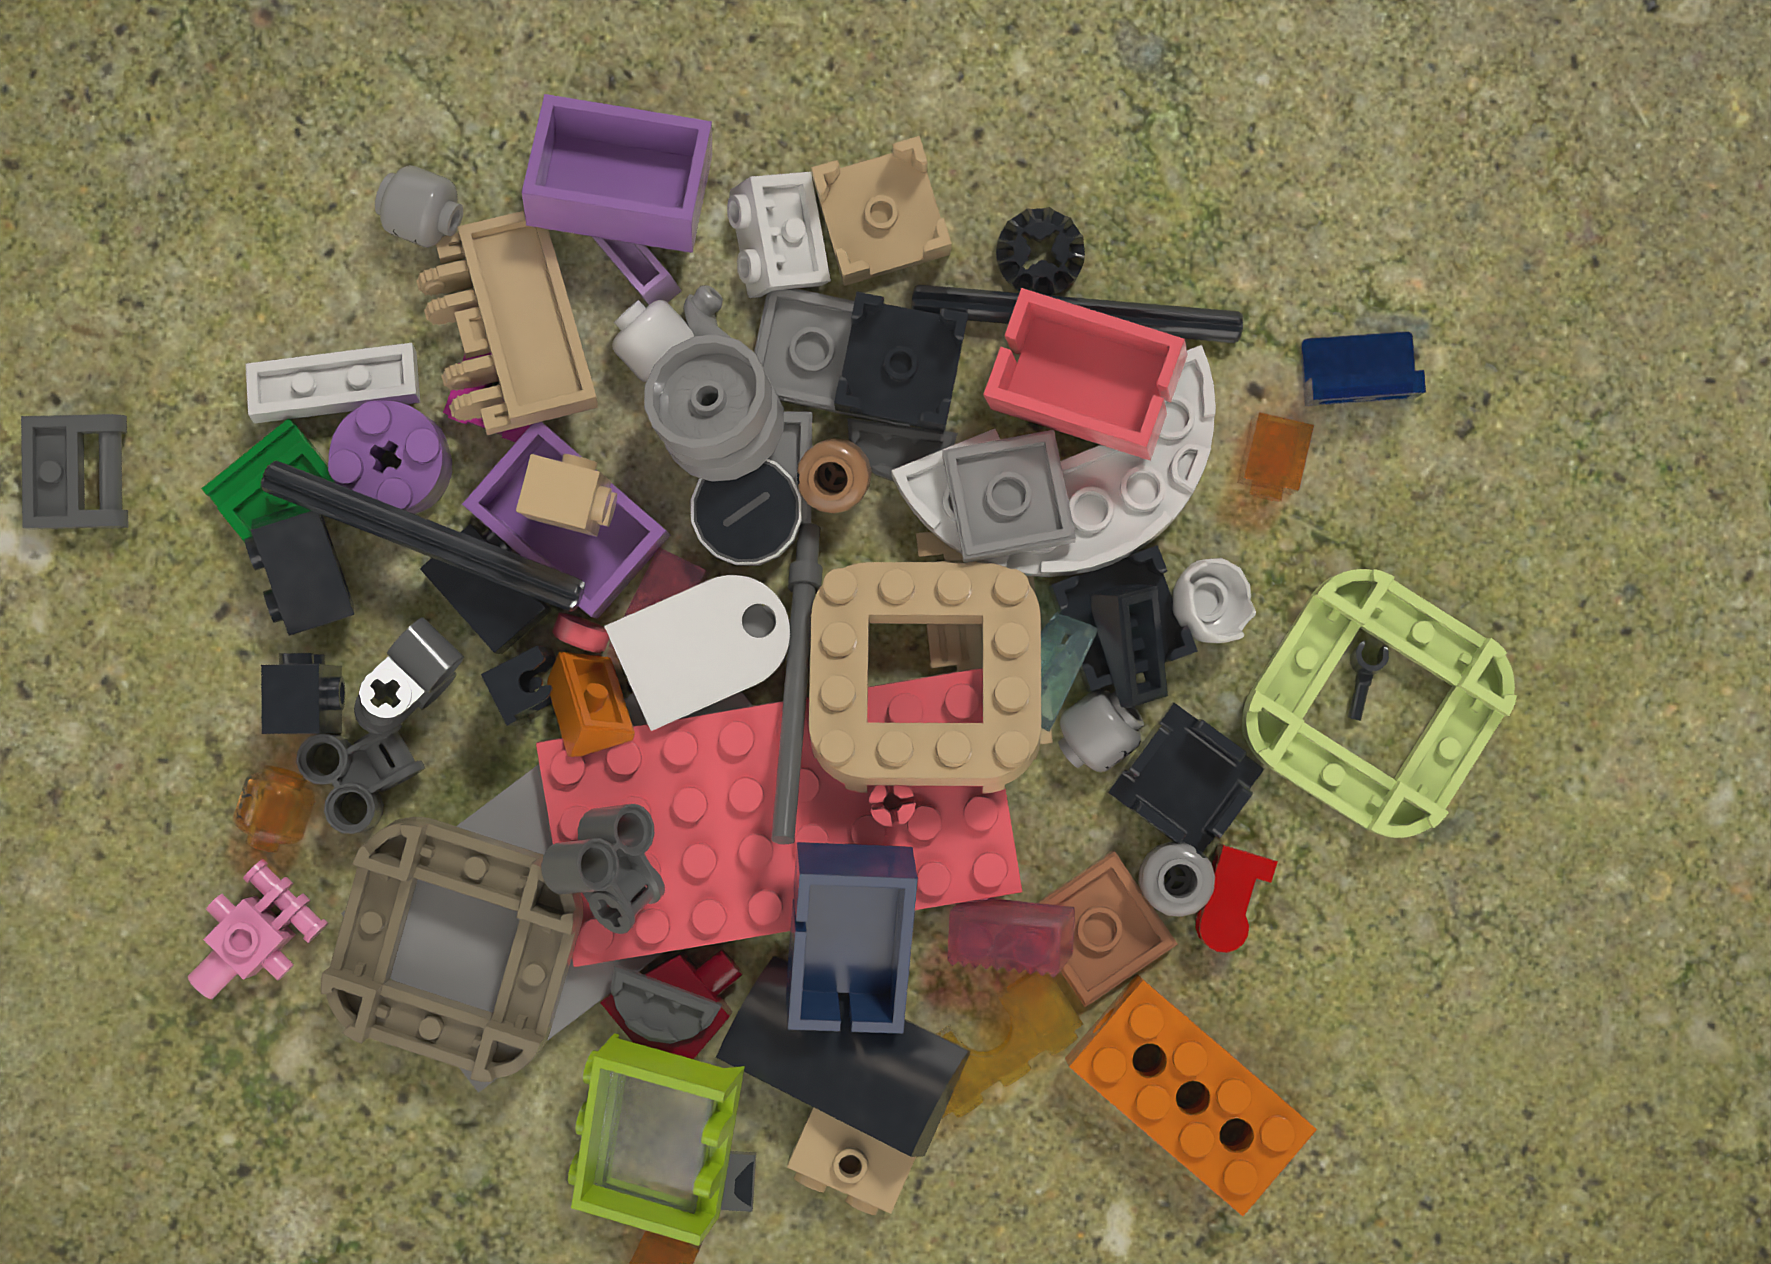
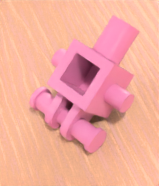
M264 859L255 864L243 877L247 883L251 882L264 895L261 900L257 896L245 898L235 907L223 894H220L206 908L219 922L203 939L213 951L188 975V980L197 991L208 999H213L237 974L244 980L256 975L263 967L277 981L280 980L294 966L280 951L296 935L288 927L290 923L304 935L303 939L307 943L311 942L328 925L325 919L321 920L307 906L311 900L304 893L296 898L289 891L294 883L287 876L280 880L267 867L268 863ZM274 905L282 911L278 917L270 910Z

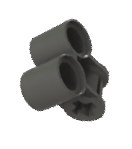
M423 617L415 621L399 636L387 652L388 657L368 674L361 683L359 695L355 700L354 714L360 726L370 733L385 734L395 730L418 707L423 710L433 703L457 676V673L454 671L462 663L464 656ZM388 696L393 700L391 706L385 703L378 708L372 704L373 698L381 700Z
M401 724L390 733H368L354 742V745L339 735L317 734L307 738L301 744L296 760L299 772L306 780L314 784H333L334 789L325 800L324 806L327 822L333 829L346 834L362 833L371 830L379 823L383 815L384 804L379 793L405 782L426 768L422 760L415 761L399 733L402 728ZM326 743L333 745L338 750L340 756L337 769L329 775L320 773L314 763V755L317 749ZM352 792L362 795L367 803V814L358 824L347 821L341 811L344 798Z
M638 804L593 808L587 811L579 822L578 841L555 843L545 852L541 863L545 884L558 894L583 893L589 903L592 914L600 924L614 933H627L635 924V916L647 904L658 902L665 893V884L661 876L651 866L644 854L651 846L655 834L654 823L649 812Z

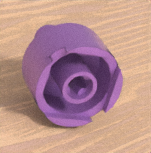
M387 400L368 401L348 414L337 427L330 444L328 471L334 482L338 485L407 512L417 514L432 507L446 491L452 475V458L442 429L432 419L401 402ZM386 451L392 453L396 451L395 455L402 460L397 470L392 467L386 468V464L381 461Z

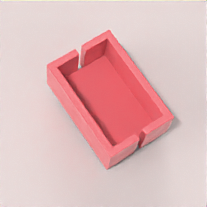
M1021 288L1004 335L1010 349L1000 347L983 394L990 409L1151 461L1167 416L1165 401H1172L1188 356L1185 339ZM1013 353L1020 355L1018 362H1016Z

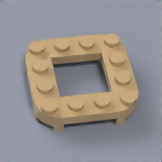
M865 562L833 569L826 574L823 584L813 601L811 613L809 732L814 758L817 759L828 774L844 783L846 789L867 793V785L983 786V793H992L1004 790L1005 784L1017 779L1029 768L1038 755L1042 724L1041 619L1038 599L1029 585L1027 576L1023 572L992 563ZM870 623L982 624L983 723H868Z

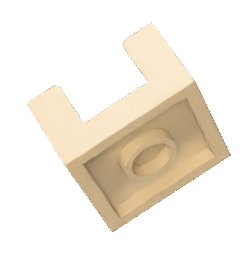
M920 136L894 143L892 153L846 167L840 168L838 160L811 167L813 183L844 286L950 255L952 243L945 220L940 217L927 173L928 163Z

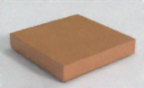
M1114 850L1021 912L1084 1007L1178 945L1154 908L1142 895L1141 889Z

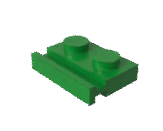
M289 418L201 488L243 541L245 538L253 536L251 532L252 519L296 506V504L265 493L261 489L263 473L266 467L273 461H280L335 483L328 471L326 460L304 436L297 424Z

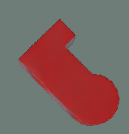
M1217 843L1211 863L1215 874L1214 892L1208 903L1197 912L1195 918V930L1203 944L1216 952L1223 953L1235 951L1244 944L1249 933L1246 912L1256 879L1272 883L1278 861Z

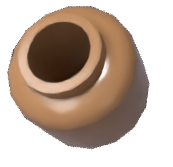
M831 438L818 442L804 453L798 463L796 481L799 493L807 504L820 512L835 514L848 511L862 500L870 487L872 472L869 459L860 447L849 440ZM834 463H838L845 470H837ZM827 468L832 473L830 480L827 477ZM837 477H846L844 482L835 483Z

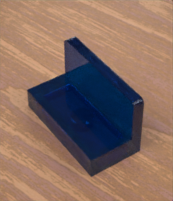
M1410 332L1307 338L1300 344L1305 406L1416 399L1426 393L1424 370L1415 371L1413 335Z

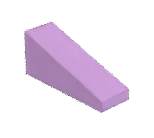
M592 237L648 305L658 300H664L668 303L681 292V289L669 272L645 245Z

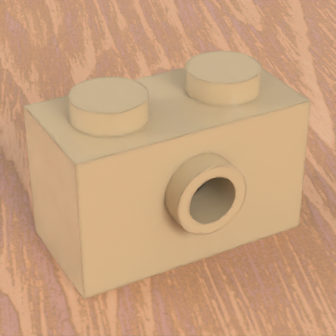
M531 454L516 512L534 521L597 537L600 525L609 527L617 502V493L612 492L610 488L612 481L601 472L596 471L598 462L570 454H563L562 462Z
M811 1107L789 1157L787 1168L796 1171L794 1179L808 1188L825 1192L826 1187L830 1186L847 1194L845 1202L862 1212L876 1215L878 1209H881L891 1214L916 1157H910Z

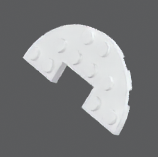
M1202 345L1187 350L1188 356L1172 401H1165L1167 416L1151 461L1103 445L1060 461L1076 535L1075 543L977 562L998 564L1009 569H1017L1026 576H1070L1112 565L1134 554L1160 535L1180 514L1193 495L1211 451L1216 404L1212 375ZM992 429L943 450L1000 440L996 429ZM942 450L891 470L892 478L899 492L913 513L940 540L962 554Z

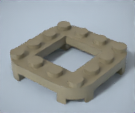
M409 817L397 819L374 834L360 847L352 865L357 866L330 967L322 973L321 994H326L333 1014L346 1028L342 1033L356 1042L362 1044L366 1039L371 1038L471 1071L470 1079L475 1081L492 1082L495 1078L514 1074L533 1060L549 1037L582 924L583 901L581 893L558 894L545 884L541 869L543 854L431 818ZM418 879L518 911L516 918L520 920L493 1013L390 979Z

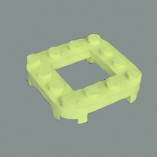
M1376 569L1350 570L1339 573L1324 581L1316 588L1246 699L1242 717V735L1252 753L1261 763L1370 832L1391 838L1410 837L1418 835L1429 828H1435L1449 813L1446 810L1449 803L1503 717L1510 716L1517 698V695H1514V675L1509 660L1506 657L1507 652L1494 639L1483 637L1394 580L1395 577L1389 573ZM1359 628L1452 686L1394 779L1304 723L1303 717Z

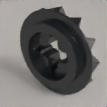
M1051 207L1027 208L1008 220L1000 233L996 247V259L999 270L1005 280L1019 292L1023 288L1043 295H1055L1068 288L1081 272L1085 260L1084 237L1073 223L1071 217L1065 216ZM1055 234L1057 237L1054 239L1050 253L1060 267L1058 268L1052 262L1049 264L1042 259L1036 264H1032L1028 269H1025L1024 266L1028 263L1031 248L1023 235L1030 240L1033 238L1041 243L1046 238L1049 239Z

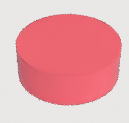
M567 613L558 614L552 630L554 636L559 640L595 653L605 651L609 641L605 627Z

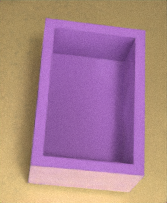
M544 94L522 189L526 226L693 253L712 160V121Z
M542 422L534 423L462 505L521 556L581 579L585 583V589L578 606L591 617L598 619L671 534L612 483L610 488L612 492L617 493L615 511L609 527L600 525L597 537L534 521L516 512L531 454L561 462L563 454L581 457Z

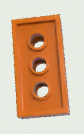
M1138 974L1135 975L1065 1057L1068 1066L1242 1216L1248 1212L1317 1130L1305 1117ZM1144 1044L1159 1046L1160 1057L1153 1067L1138 1069L1133 1066V1055L1140 1046ZM1189 1081L1202 1083V1095L1196 1103L1189 1106L1177 1104L1176 1094L1181 1085ZM1235 1118L1244 1120L1245 1130L1238 1140L1234 1142H1223L1220 1140V1130L1224 1123Z

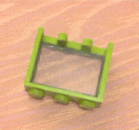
M616 1033L598 1051L593 1050L587 1059L583 1073V1082L589 1085L588 1098L579 1111L575 1127L576 1134L582 1136L580 1151L575 1154L568 1174V1184L574 1186L571 1208L699 1246L720 1217L745 1066L718 1067L619 1039V1034Z

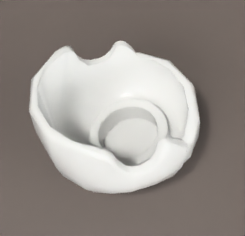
M1223 558L1204 559L1192 563L1182 572L1174 586L1173 613L1180 626L1188 625L1192 636L1198 641L1226 643L1241 639L1245 635L1242 630L1256 615V610L1250 600V584L1240 567Z

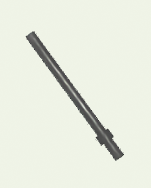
M804 523L799 527L796 561L790 564L788 589L793 592L771 835V840L774 843L783 845L792 844L795 841L811 650V613L815 594H817L822 586L823 568L818 564L821 528L812 523Z

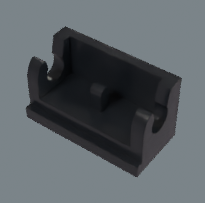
M537 645L481 674L506 726H522L532 721L529 715L552 704L550 695L553 691V686H543V679L535 677L537 674L547 672L553 667L556 656L552 648Z

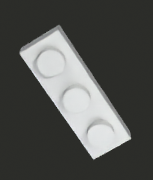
M413 343L246 364L248 415L254 424L287 420L288 418L294 419L354 411L368 401L387 400L404 404L420 403L417 352Z

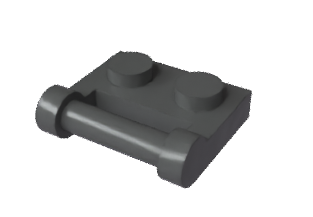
M116 414L21 416L22 527L24 529H116L129 527L128 510H123L122 434L127 433V416ZM84 434H99L100 510H85Z

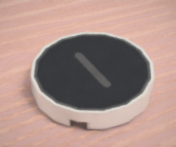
M767 459L758 469L737 479L709 481L699 478L691 498V522L699 541L716 558L737 566H759L780 557L795 541L802 522V498L794 479L777 462Z

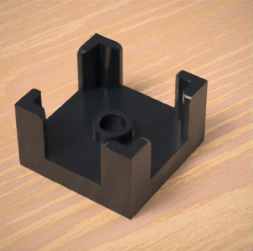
M856 291L851 316V330L842 375L839 376L834 401L835 411L945 432L968 313L940 309V314H934L885 304V299L882 296Z
M1158 545L1132 554L1112 565L1079 576H1073L1048 587L1087 692L1113 683L1092 614L1090 593L1122 584L1157 585L1165 663L1198 652L1189 626L1181 627L1173 613V598L1164 577L1167 568ZM1134 651V660L1139 659L1137 652Z

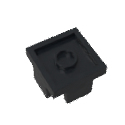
M1172 702L1106 792L1173 842L1178 844L1187 843L1204 852L1215 837H1222L1251 798L1253 792L1250 791V788L1264 771V768L1246 756L1247 752L1214 727L1202 719L1195 718L1175 702Z

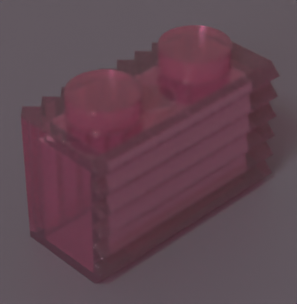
M994 898L956 903V906L951 909L949 915L947 960L952 966L959 961L963 967L970 963L974 968L981 964L985 969H988L992 965L996 971L1001 967H1004L1007 972L1015 968L1020 974L1026 969L1031 975L1037 970L1041 976L1049 972L1054 977L1073 956L1075 908Z

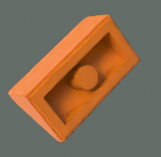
M559 652L548 677L547 685L553 686L550 697L568 757H579L632 741L635 731L612 659L603 656Z

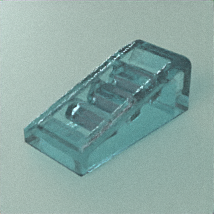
M1058 613L1053 615L1041 631V729L1049 732L1097 633V628ZM1065 634L1071 635L1065 644H1061Z

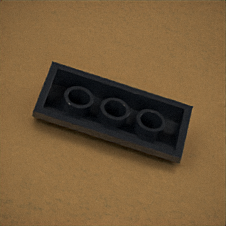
M773 956L744 1000L715 1058L733 1067L745 1066V1073L910 1157L925 1156L971 1051L907 1019L904 1021L903 1034L851 1032L848 993L838 992L841 1019L840 1031L788 1030L786 1010L788 961L778 956Z

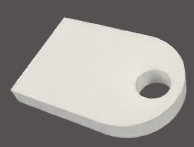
M726 575L710 579L604 626L651 731L764 681L783 661L790 640L788 615L778 596L763 583L740 575ZM764 604L774 613L775 625L772 631L764 637H752L743 628L742 616L751 605Z

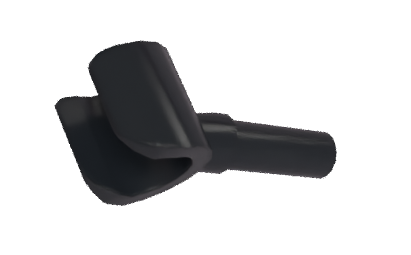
M1365 640L1353 649L1350 655V664L1357 674L1348 718L1359 721L1362 719L1373 675L1379 672L1389 660L1388 648L1386 645H1383L1377 655V664H1366L1362 658Z

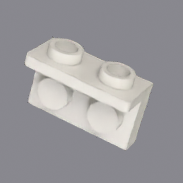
M811 172L752 176L730 190L727 214L731 226L736 229L740 250L737 258V269L741 281L746 284L749 298L762 297L776 290L822 286L831 281Z

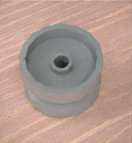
M714 334L695 336L671 347L654 364L645 384L644 408L652 427L664 442L673 460L692 476L709 481L733 480L758 469L775 452L784 431V408L757 355L739 340Z

